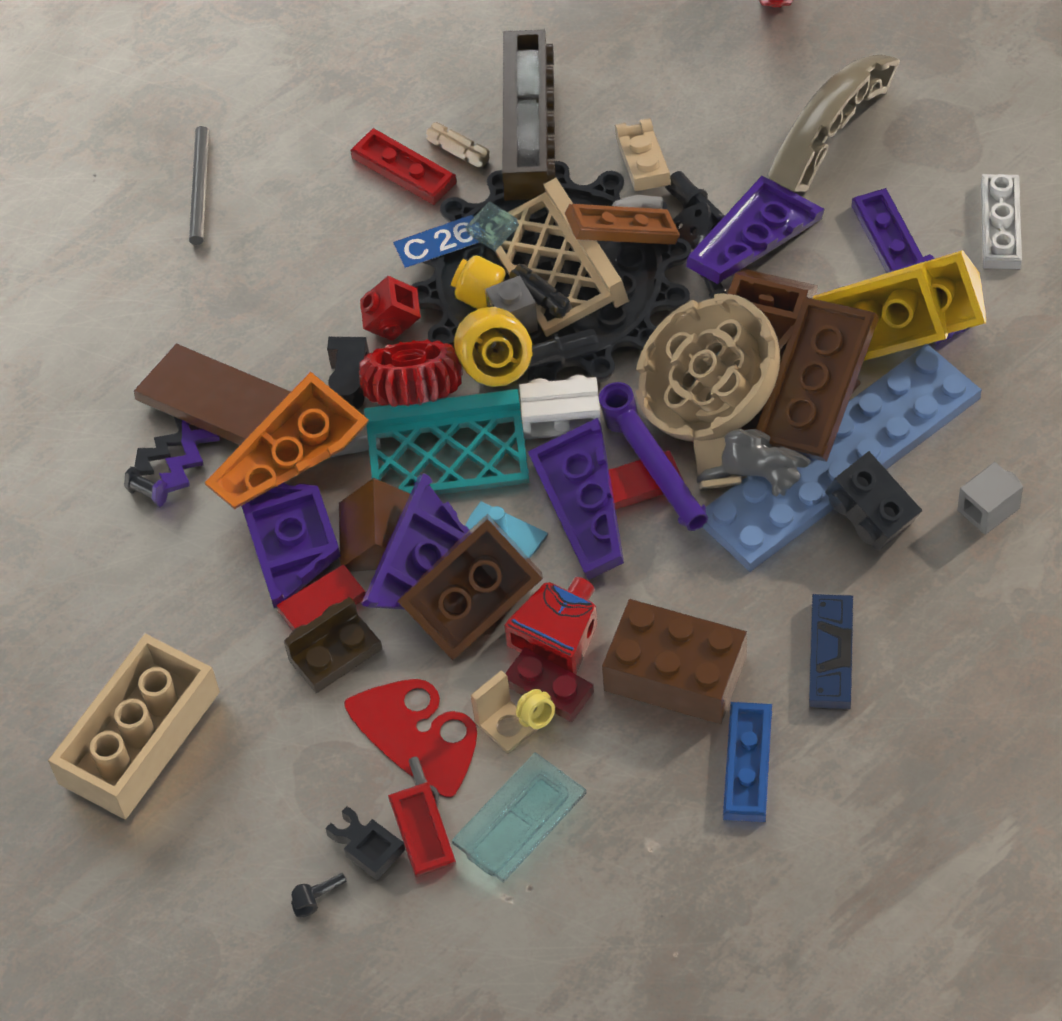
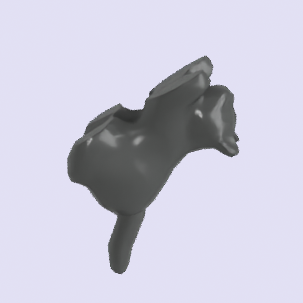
M737 429L730 431L724 437L726 445L722 452V465L706 469L697 476L696 480L700 484L701 481L720 479L731 475L761 476L771 483L772 495L777 497L780 493L782 496H785L786 491L794 483L798 482L801 477L797 467H808L811 461L793 450L784 447H771L769 444L770 436L756 429L745 431Z

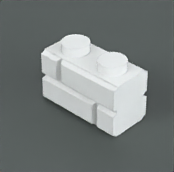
M574 375L567 380L548 381L539 378L527 384H519L524 440L559 437L596 418L601 423L596 377L587 378L583 375Z

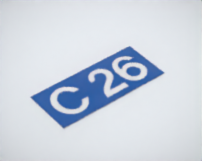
M473 215L400 239L393 242L404 267L407 268L485 240Z

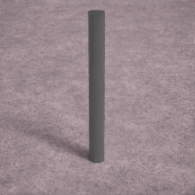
M199 126L195 129L189 242L193 245H200L204 241L209 129L204 126Z

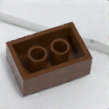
M629 599L602 664L604 691L721 725L747 657V631Z

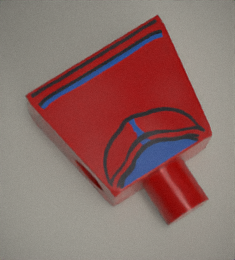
M575 577L567 590L551 582L544 583L505 623L507 646L520 653L526 647L570 672L577 674L597 627L596 605L589 601L595 591L594 586L582 577Z

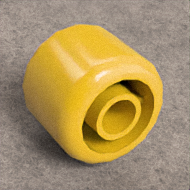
M485 307L468 314L459 324L454 337L455 354L466 373L478 383L491 387L506 386L519 379L528 369L532 357V340L524 325L507 310L497 307Z

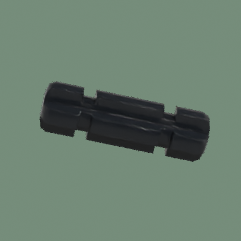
M518 264L515 269L511 270L509 277L512 279L520 275L535 302L545 309L549 308L548 312L553 316L563 318L566 313L570 312L572 306L569 299L560 292L556 293L557 289L537 274H531L532 270L526 265Z

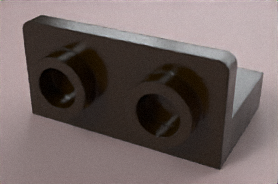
M350 597L340 603L332 604L321 616L307 625L297 627L284 640L289 662L315 693H318L382 650L380 639L358 615L356 604Z

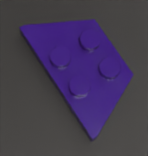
M425 473L421 474L415 482L361 605L365 607L405 610L397 602L398 599L469 531L468 527L459 521L457 513L447 501L443 504L430 487L433 481Z
M284 482L241 506L274 608H277L279 603L297 593L341 556L318 485L298 484L291 486Z

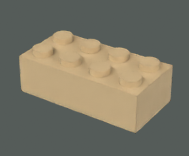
M145 633L49 758L48 762L58 784L126 820L220 693L213 668Z

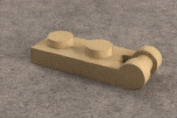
M651 118L639 120V124L627 126L626 123L615 124L616 140L634 190L641 191L671 185L670 172L655 136Z

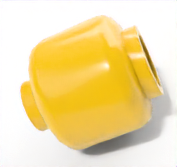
M473 256L468 261L465 259L461 261L450 286L455 288L454 293L458 300L477 309L487 307L485 289L504 282L505 270L501 266L480 256Z

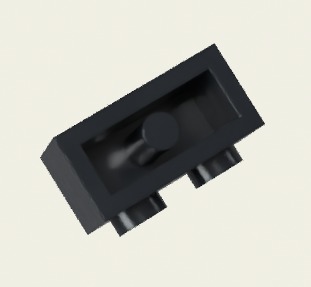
M870 451L835 477L825 491L829 496L832 507L838 513L845 514L855 525L858 536L865 543L872 544L877 551L910 526L923 511Z

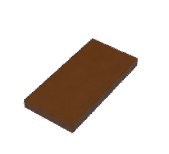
M804 297L780 362L775 387L764 405L756 430L770 436L769 444L771 447H784L805 457L827 462L879 320L875 312Z
M176 343L136 387L134 396L135 400L241 445L291 391Z

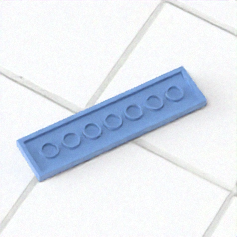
M926 344L848 402L827 462L807 457L811 461L809 466L805 468L797 467L801 477L798 482L794 483L786 491L785 496H782L780 493L777 497L772 495V485L765 477L747 476L740 485L733 486L706 506L708 521L702 528L751 572L834 509L825 491L835 477L865 453L870 451L881 465L888 469L981 398L982 389L931 346Z

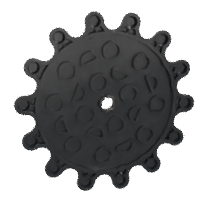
M555 161V178L558 179L573 204L612 206L615 201L621 199L620 192L624 186V177L619 172L606 171L599 175L593 183L579 185L571 180L567 164L562 161ZM502 170L494 171L488 176L487 186L490 194L485 201L473 204L459 197H451L441 203V215L448 223L473 215L485 241L422 262L434 267L435 271L429 279L411 285L417 288L420 309H438L443 312L440 322L428 331V340L430 342L441 341L443 344L448 343L454 347V337L459 324L468 314L478 310L458 300L455 297V288L450 286L463 259L468 261L473 256H480L504 268L484 235L481 226L530 200L505 201ZM663 201L662 209H668L667 204ZM544 207L531 214L529 222L545 224L549 212ZM504 228V234L498 239L512 241L516 229ZM525 230L520 243L536 245L541 233ZM501 231L495 233L494 235L498 236L501 233ZM549 234L544 247L561 249L565 238ZM678 238L675 245L597 241L620 276L629 302L618 308H615L611 302L546 337L538 324V331L529 334L532 345L552 340L555 334H558V337H562L587 329H594L599 341V349L591 353L566 359V364H561V361L533 368L528 371V382L539 378L556 381L557 373L563 368L571 366L583 368L591 378L596 377L597 382L609 380L615 371V363L611 356L614 350L630 346L642 351L649 337L657 328L650 321V316L658 311H675L690 300L688 288L669 281L665 276V272L668 269L682 265L687 261L691 253L689 242ZM516 252L512 264H524L528 267L532 254ZM540 256L536 269L552 271L557 258ZM565 260L560 273L577 276L581 263ZM504 268V270H505V278H504V281H507V280H509V279H511V278L509 277V274L507 273L506 269ZM556 282L554 288L557 289L556 293L560 292L564 296L569 297L573 284ZM581 286L577 299L588 301L600 293L596 288ZM549 308L544 313L547 322L556 318L548 312Z

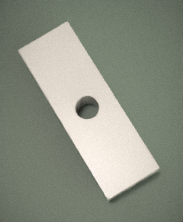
M982 174L983 269H1021L1019 175Z

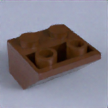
M744 269L734 274L727 294L745 298L759 308L770 321L779 341L791 326L794 327L804 297L813 298L817 293L818 285Z

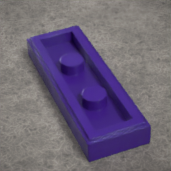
M887 188L852 198L851 207L886 273L899 270L910 263L913 265L916 260L923 257Z

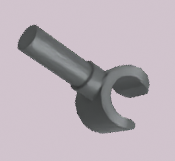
M410 758L409 764L416 782L415 785L427 782L419 758ZM430 785L438 807L440 803L439 792L434 786Z

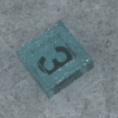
M489 201L465 228L468 235L496 251L519 226L516 217Z

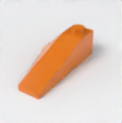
M310 371L205 481V485L235 510L344 450L369 423V419Z

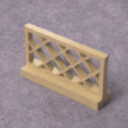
M557 178L543 184L545 193L491 221L495 222L497 227L515 228L516 232L512 241L492 239L493 235L500 231L492 232L493 225H488L486 228L487 232L484 234L508 274L517 266L512 264L516 252L532 254L528 264V268L532 270L531 274L535 273L542 279L548 280V283L555 287L556 282L573 284L569 297H567L572 307L570 312L566 313L563 318H554L547 322L544 317L546 309L536 304L537 322L546 337L611 302L615 308L629 302L620 276L597 240H578L575 238L565 216L568 205L573 203ZM544 207L549 212L545 224L529 222V218L534 212ZM525 230L541 233L536 245L520 243ZM549 234L565 238L561 249L544 247ZM540 256L557 258L552 271L536 269ZM565 260L581 263L577 276L560 273ZM581 286L596 288L600 293L588 301L577 299Z

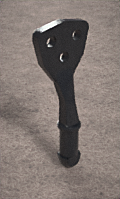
M705 202L690 206L673 218L680 234L679 238L689 242L693 250L712 230L710 206ZM700 275L705 281L710 293V299L714 298V294H727L721 282L716 284Z

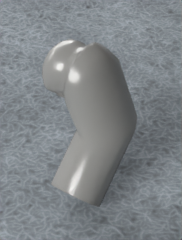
M632 195L615 201L612 206L662 209L663 197Z

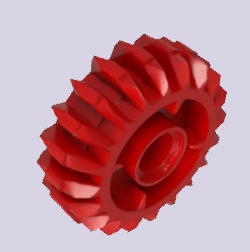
M428 339L424 341L413 340L411 342L400 341L399 344H387L385 348H376L373 353H368L364 356V359L360 361L359 381L363 394L369 401L373 403L378 402L382 406L390 404L392 407L398 405H406L408 407L413 404L422 405V403L429 401L435 402L437 398H446L449 396V393H454L458 390V386L462 384L461 376L463 371L462 365L455 354V348L448 343L443 344L441 341L430 342Z

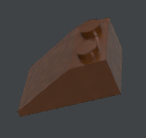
M487 514L460 538L397 602L453 661L543 579V575L540 569Z

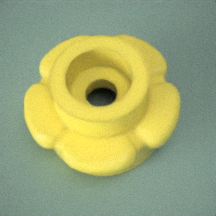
M539 689L531 690L522 695L516 708L519 723L524 727L530 726L533 729L545 727L552 720L555 713V705L551 701L550 695Z

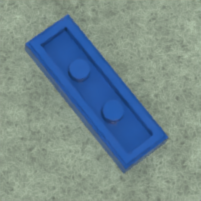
M731 702L723 820L766 822L772 704Z

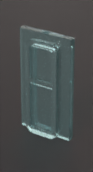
M534 752L452 839V844L463 851L467 858L484 872L497 877L504 883L586 795V789L563 773L562 770H559Z

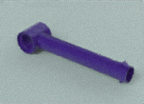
M613 382L606 385L599 393V403L607 428L616 433H623L671 506L674 507L675 512L679 516L678 523L689 531H696L702 528L708 521L706 506L704 504L700 506L639 417L631 387L623 382Z

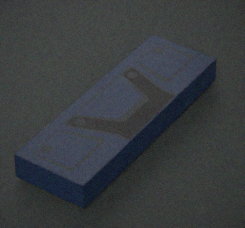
M812 594L809 707L851 709L852 595Z

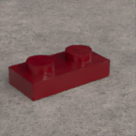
M524 647L505 673L508 677L509 689L520 695H524L534 689L547 692L555 705V714L571 723L594 693L593 683Z

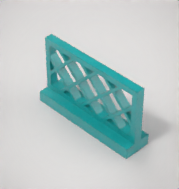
M518 389L437 399L435 402L429 401L422 403V405L413 404L408 407L406 405H398L396 407L386 405L364 408L365 417L369 419L366 428L372 478L381 481L383 476L392 468L406 478L398 489L411 494L414 486L410 485L412 483L415 485L417 477L430 463L444 473L437 483L430 484V487L437 495L530 483ZM514 422L515 432L506 443L490 433L497 424ZM469 427L478 435L466 448L452 437L460 428ZM431 432L440 440L427 453L413 442L421 433ZM393 437L402 444L388 457L377 449L376 438ZM484 439L500 449L489 463L473 453ZM516 442H517L518 452L512 448V446H513ZM446 443L461 453L450 468L434 458ZM408 448L423 458L411 473L396 463ZM508 454L519 462L521 473L504 475L494 467ZM378 459L384 463L380 469ZM467 459H470L483 469L476 478L464 479L456 473Z

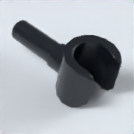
M340 873L312 887L309 884L295 886L291 894V904L295 916L301 918L316 912L318 906L315 898L346 883L344 874Z

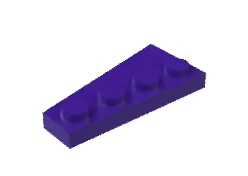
M761 176L690 253L686 267L719 284L822 220L825 209Z
M596 418L528 451L588 580L624 563L602 426L599 419Z

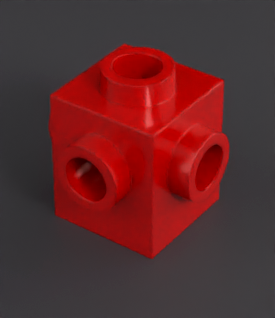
M391 276L385 277L360 299L363 329L390 341H394L421 318L417 288Z

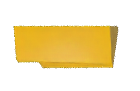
M963 250L813 296V299L871 311L878 315L879 320L864 361L944 340L947 338L948 333L986 324L980 272Z

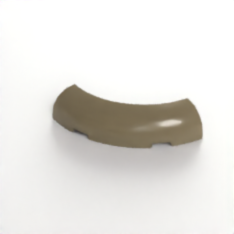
M886 55L862 57L847 64L828 79L813 95L794 122L767 176L794 192H807L829 147L825 144L827 138L833 137L838 130H841L855 114L856 105L863 99L868 101L879 94L887 93L900 59Z

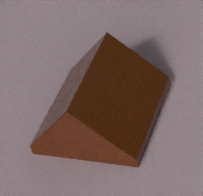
M372 478L339 502L340 566L344 564L350 572L377 569L410 493Z

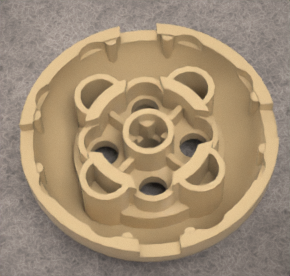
M714 294L712 299L699 303L692 300L677 308L651 334L637 364L636 371L640 373L639 390H635L638 404L645 417L664 433L686 441L722 438L730 431L742 428L763 408L776 384L780 367V348L774 328L763 312L753 303L732 294Z

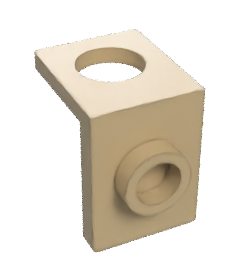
M724 437L704 441L693 440L697 476L706 469L722 465V452L726 445ZM731 475L725 478L701 481L699 491L740 485L742 483L741 476Z
M503 671L498 672L471 694L475 723L507 754L538 730L530 726L524 727L521 725L520 731L514 736H504L498 732L497 726L501 720L515 718L519 721V717L516 715L517 705L510 699L508 677Z

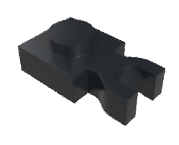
M346 806L341 812L343 819L350 823L349 827L338 829L334 824L330 823L325 828L327 836L337 843L347 844L344 848L345 856L378 880L405 851L404 842L373 819L366 826L362 825L355 811Z

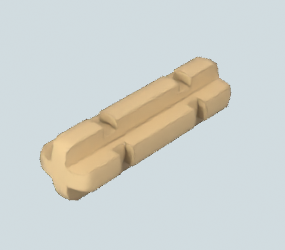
M434 122L427 129L426 134L429 142L438 147L442 144V149L465 161L469 158L468 163L478 168H483L489 162L490 151L488 148L478 143L474 146V141L452 129L447 131L448 127L438 122Z

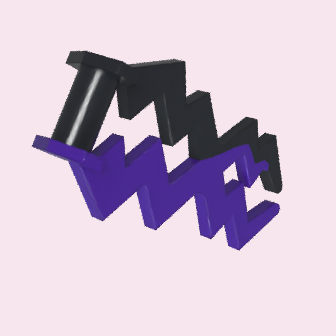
M174 417L178 428L177 433L154 437L156 448L137 449L134 467L130 466L125 472V488L132 494L137 491L152 498L156 506L161 507L166 502L168 493L190 487L189 480L183 469L204 466L196 446L200 443L220 441L218 435L204 429L191 431L189 428L190 423ZM182 446L185 455L171 457L168 447ZM166 460L170 473H159L161 480L154 483L142 477V475H154V470L149 461Z

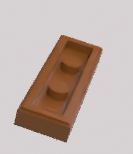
M569 204L565 211V216L572 232L578 240L675 245L680 236L668 209Z

